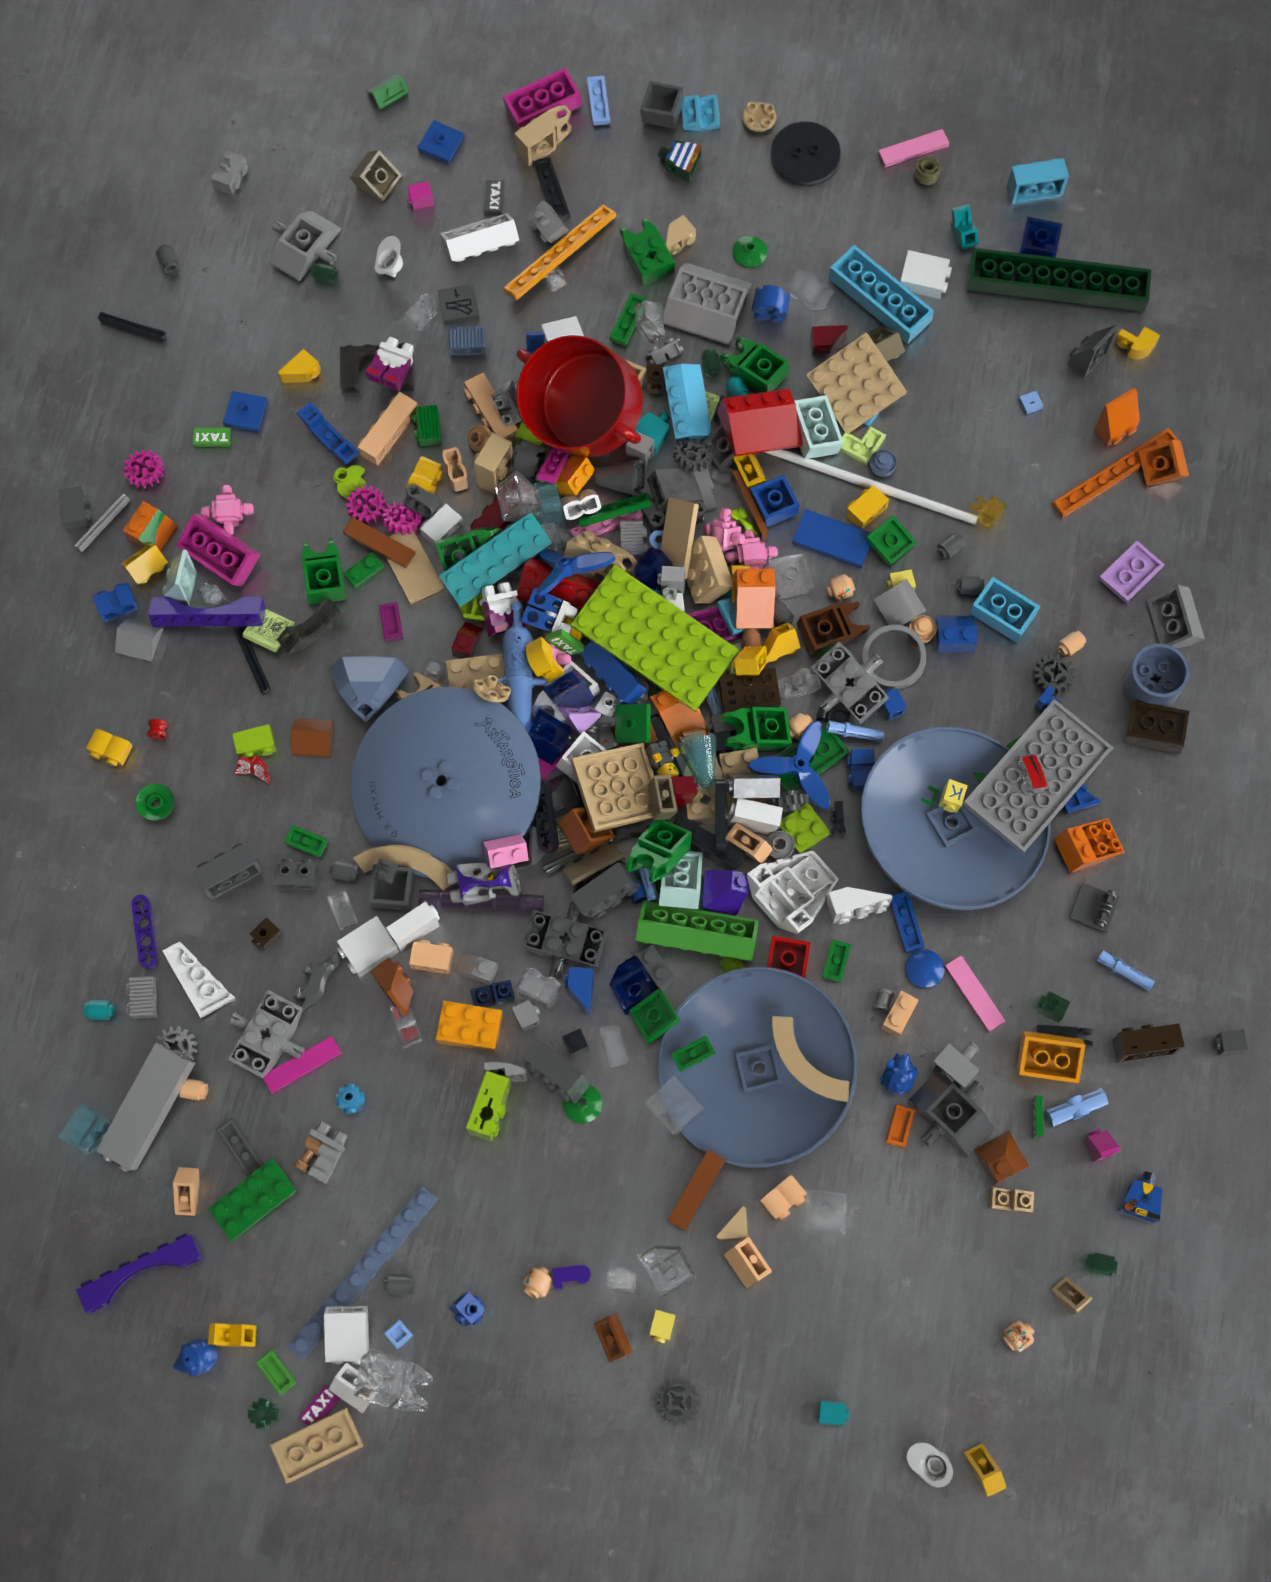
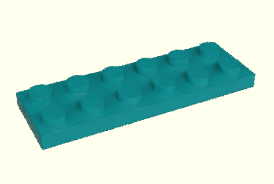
M529 512L438 576L459 607L480 594L482 588L491 586L552 542L532 512Z

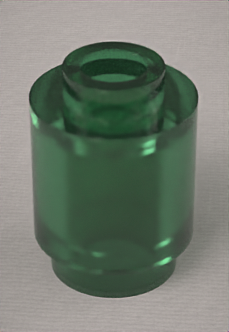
M320 262L318 264L314 263L311 269V277L318 281L333 284L334 281L338 280L339 270L334 265Z
M714 349L703 351L701 361L704 375L711 378L718 376L722 371L719 354Z
M1096 1252L1088 1254L1086 1269L1090 1270L1091 1273L1109 1277L1112 1276V1273H1116L1118 1262L1115 1261L1114 1256Z

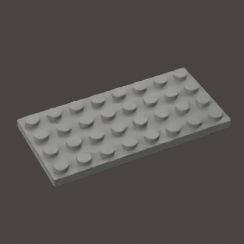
M1054 699L962 805L1018 852L1023 854L1114 747ZM1037 756L1046 779L1047 787L1033 789L1022 757Z

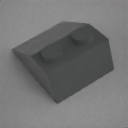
M1114 325L1095 331L1090 337L1087 335L1082 340L1081 346L1079 348L1075 347L1069 354L1070 360L1068 364L1085 377L1108 354L1118 326Z

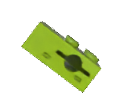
M486 1071L466 1126L469 1135L492 1142L493 1137H497L500 1126H498L499 1119L504 1118L507 1109L505 1102L511 1088L509 1078Z

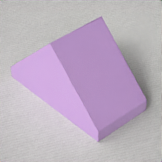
M592 706L559 707V711L569 726L579 734L586 731L601 717V713Z

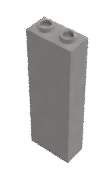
M154 1044L96 1150L102 1154V1159L108 1162L113 1160L118 1163V1168L126 1172L138 1169L195 1062L163 1044Z

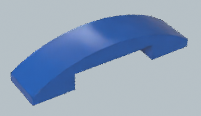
M311 402L297 412L299 418L314 436L345 465L360 454L348 440H345L328 423L323 414Z

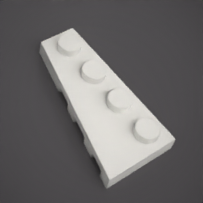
M181 942L162 950L164 957L199 1018L235 1000V997L210 974V971L205 966L203 967Z

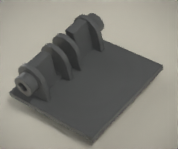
M1082 883L1070 918L1107 932L1119 897L1115 895L1116 892L1113 890L1106 892Z

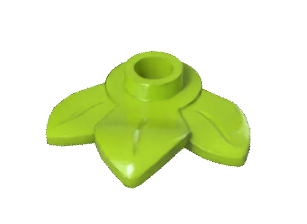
M352 465L347 469L343 467L336 469L333 479L337 484V491L342 497L346 499L351 497L350 492H357L356 487L361 490L363 485H365L367 489L365 481L361 478L365 469L358 465ZM340 476H346L344 479H340Z
M743 508L731 509V517L738 524H743L746 531L752 530L753 534L757 535L756 528L747 518V512Z

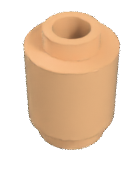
M1080 631L1071 632L1058 642L1057 649L1062 656L1070 657L1084 647L1086 639Z
M186 1079L179 1092L180 1098L196 1101L205 1100L208 1093V1084L200 1080Z

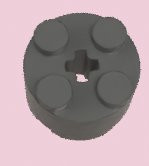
M527 440L521 441L520 445L517 444L515 447L514 455L516 457L515 461H512L510 464L509 472L513 475L517 474L523 479L535 482V474L545 460L546 452L543 451L546 450V447Z

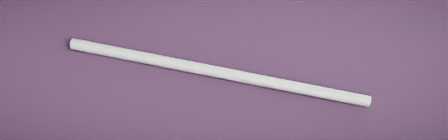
M784 449L764 452L866 488H871L874 485L883 494L974 525L978 518L976 515L813 459L804 460L803 456Z

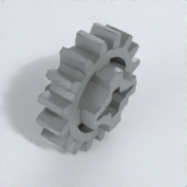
M171 1026L169 1028L170 1032L162 1030L163 1036L157 1035L158 1044H163L172 1049L170 1044L178 1046L182 1052L179 1050L173 1051L194 1061L192 1053H197L198 1051L193 1047L198 1045V1043L192 1041L195 1036L189 1034L188 1029L182 1032L180 1026L176 1030ZM186 1040L188 1042V1051L185 1049Z

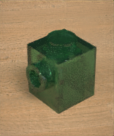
M1049 991L1045 996L1041 995L1037 1006L1040 1007L1038 1013L1059 1023L1063 1019L1070 1001Z

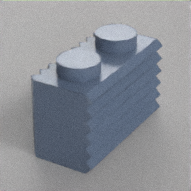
M473 326L467 329L462 327L449 329L450 356L486 354L485 328Z

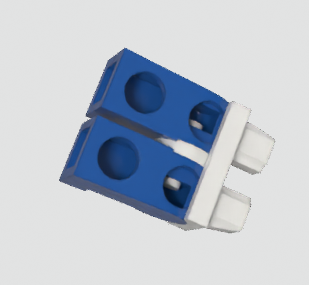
M534 588L528 604L546 611L542 612L527 606L521 622L549 632L562 629L569 634L571 626L563 623L564 618L568 616L575 619L578 609L571 606L569 602L548 593L538 597L537 588Z

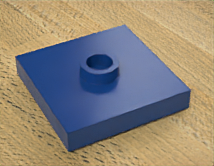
M433 120L418 145V151L449 164L463 141L465 134Z
M232 391L223 425L259 432L268 403L267 397Z

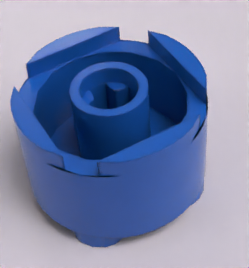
M764 285L763 289L757 287L751 310L755 315L754 319L758 321L770 319L774 323H782L783 319L787 317L790 293L787 291L786 294L783 292V288L772 285Z

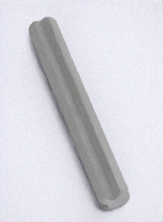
M121 494L74 543L77 550L82 552L130 502L128 496Z

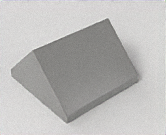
M127 618L117 628L115 653L152 662L163 627H152V624Z

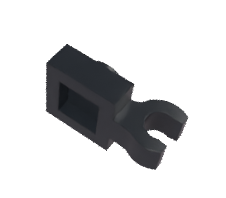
M832 708L831 713H829L828 711L818 709L816 721L849 722L850 711Z
M835 801L833 808H830L831 819H834L835 822L831 828V835L834 837L835 830L840 829L842 836H845L843 801Z

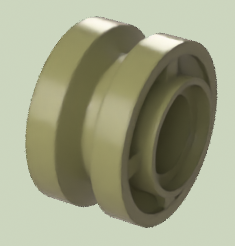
M929 156L920 158L916 163L915 179L923 185L934 184L938 180L941 168L939 161Z

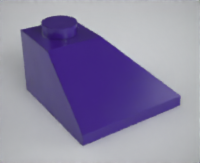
M705 870L701 908L736 916L748 894L749 883L746 876L747 873L734 870Z

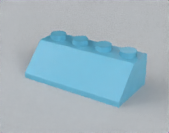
M677 364L663 367L677 443L679 441L683 442L684 439L690 441L691 439L708 437L712 433L700 364Z

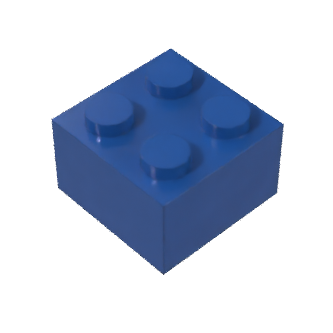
M784 475L750 488V493L766 527L798 515L800 505Z

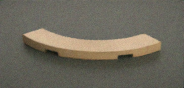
M392 844L373 847L353 858L364 874L372 870L373 864L377 865L379 859L422 872L431 878L442 891L451 886L448 882L447 873L452 872V870L444 862H440L431 856L430 853L415 847Z
M772 1016L775 1044L782 1061L791 1074L809 1090L825 1098L848 1102L849 1081L838 1080L821 1073L802 1055L794 1035L793 1017Z

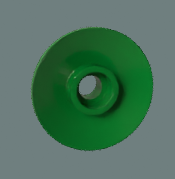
M751 235L739 238L734 243L732 249L735 261L747 268L761 265L766 260L768 253L765 242Z
M162 784L147 785L140 790L136 797V809L147 820L158 821L164 819L171 813L174 807L173 793ZM155 802H160L159 806L154 807L153 804Z
M591 1085L575 1104L570 1100L568 1102L563 1100V1110L566 1116L576 1123H589L595 1120L602 1110V1097L599 1091ZM580 1099L586 1100V1104L583 1106L579 1105L578 1102Z

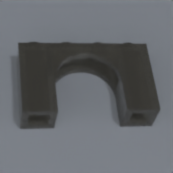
M404 343L398 344L397 348L402 349ZM365 344L363 346L346 345L345 347H340V386L342 394L361 393L360 375L362 369L373 361L377 350L380 348L379 345ZM414 351L412 355L413 363L399 392L415 391Z

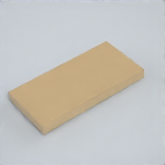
M676 498L668 499L658 572H662V566L685 567V579H687L699 504Z
M411 531V535L404 532V536H402L401 532L388 536L416 552L407 568L386 558L410 605L444 589L414 531Z
M347 1407L270 1444L286 1484L364 1446Z

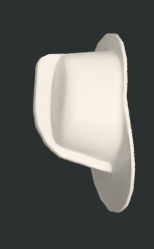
M395 236L386 237L380 243L375 263V271L378 274H386L393 278L396 277V274L403 266V260L400 256V241Z
M923 1442L915 1443L909 1448L907 1452L909 1466L928 1484L934 1487H944L950 1483L953 1478V1468L946 1454L938 1451L932 1445Z

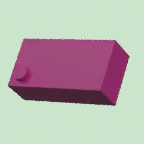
M566 68L503 96L505 109L517 130L552 108L566 106L570 111L582 107L581 94ZM559 111L557 113V117L566 114V112Z
M199 514L192 515L175 545L181 550H187L191 557L230 584L236 586L244 585L261 555L204 515Z

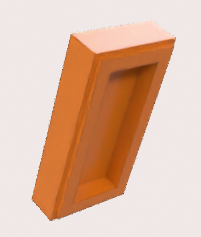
M899 1104L895 1105L885 1143L905 1149L915 1109Z

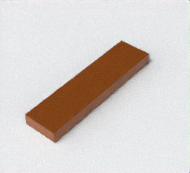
M738 469L732 471V481L757 530V534L761 541L766 540L768 529L740 471Z
M354 517L351 518L343 530V534L404 568H407L416 554L414 550Z
M710 1149L707 1150L668 1221L683 1230L687 1229L726 1161L725 1158Z

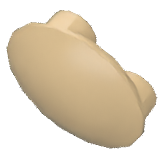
M749 102L742 114L744 125L756 132L770 129L776 121V112L774 106L770 103Z
M488 675L487 678L476 679L472 686L478 696L490 702H505L511 693V689L500 683L498 678L493 675Z

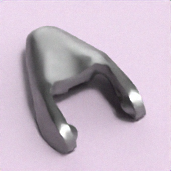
M601 716L584 732L599 743L598 733L600 728L615 726V718ZM571 728L561 733L559 740L565 745L572 746L581 734ZM615 741L600 744L606 750L619 747V743Z

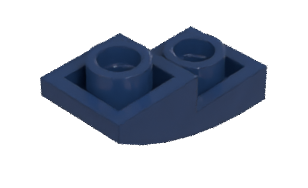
M511 980L496 982L490 986L470 990L473 1006L490 1007L515 999Z

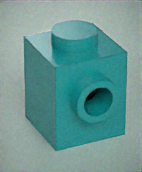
M819 1402L818 1424L845 1426V1422L849 1421V1409H846V1404Z

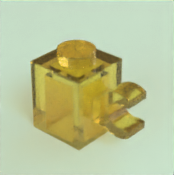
M977 495L975 500L979 502V505L971 502L970 508L974 511L980 510L977 519L984 526H989L993 529L1005 514L1008 505L992 495L988 502Z

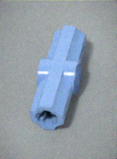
M1102 1088L1083 1096H1075L1061 1105L1046 1110L1048 1121L1054 1127L1071 1119L1077 1120L1088 1115L1089 1112L1108 1105L1107 1096Z

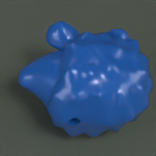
M896 1053L894 1058H890L886 1064V1069L880 1077L881 1084L891 1093L898 1095L908 1093L913 1088L914 1081L918 1076L917 1067L913 1066L908 1054L900 1056Z
M195 1339L181 1346V1352L173 1368L188 1373L193 1377L204 1374L215 1365V1361L218 1359L217 1349L214 1345H208V1340Z

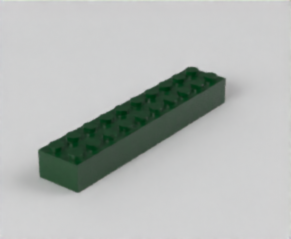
M973 248L970 257L967 290L1144 312L1149 302L1152 269Z

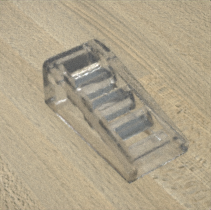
M558 266L543 278L551 292L567 284L565 275Z

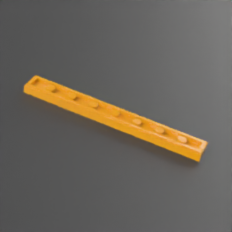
M604 204L507 284L503 288L504 293L517 301L616 217V212Z

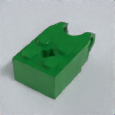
M643 217L642 226L644 230L641 233L633 234L622 226L620 227V234L627 258L642 286H645L675 273V261L656 226L646 217Z
M742 337L735 339V346L741 354L722 353L720 355V362L727 368L732 376L741 377L744 384L758 393L774 391L789 375L790 362L765 345H759L755 341Z
M499 526L493 528L480 527L437 540L435 545L443 570H447L486 543L489 537L500 532ZM457 551H461L464 553L462 558H459V556H455Z
M328 538V547L321 553L313 552L307 541L303 542L301 559L308 605L345 600L338 549L333 543V538Z
M741 708L734 712L723 713L720 716L721 721L734 726L737 732L736 736L729 737L724 741V745L727 747H732L739 751L757 748V751H783L792 744L787 708Z
M655 820L633 846L631 855L626 862V870L631 872L639 868L650 869L649 881L656 882L665 877L691 849L692 832L666 820Z

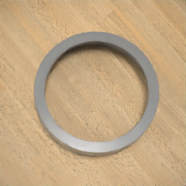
M887 625L877 629L867 639L862 654L863 665L868 661L869 647L877 636L892 630L908 633L916 640L921 651V660L917 670L910 677L901 681H887L871 672V676L881 687L892 690L895 688L903 689L915 683L922 675L926 665V649L920 636L912 629L902 625Z

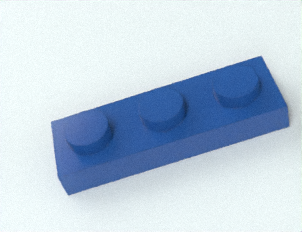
M903 892L892 895L890 904L905 953L923 949L925 945L909 893Z

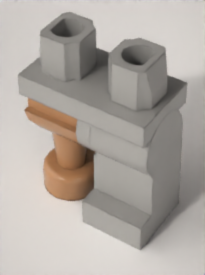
M321 1121L315 1130L311 1129L309 1132V1136L305 1140L306 1149L301 1160L296 1159L293 1166L305 1173L308 1172L312 1177L327 1184L342 1153L346 1149L344 1144L348 1136L337 1130L333 1139L326 1137L331 1126ZM313 1155L318 1156L314 1166L309 1170L310 1165H308V1162Z

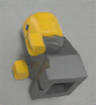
M665 740L650 744L646 749V753L651 767L657 771L658 775L678 777L679 772L674 763H672L674 757L680 754L678 749L674 748L669 751Z

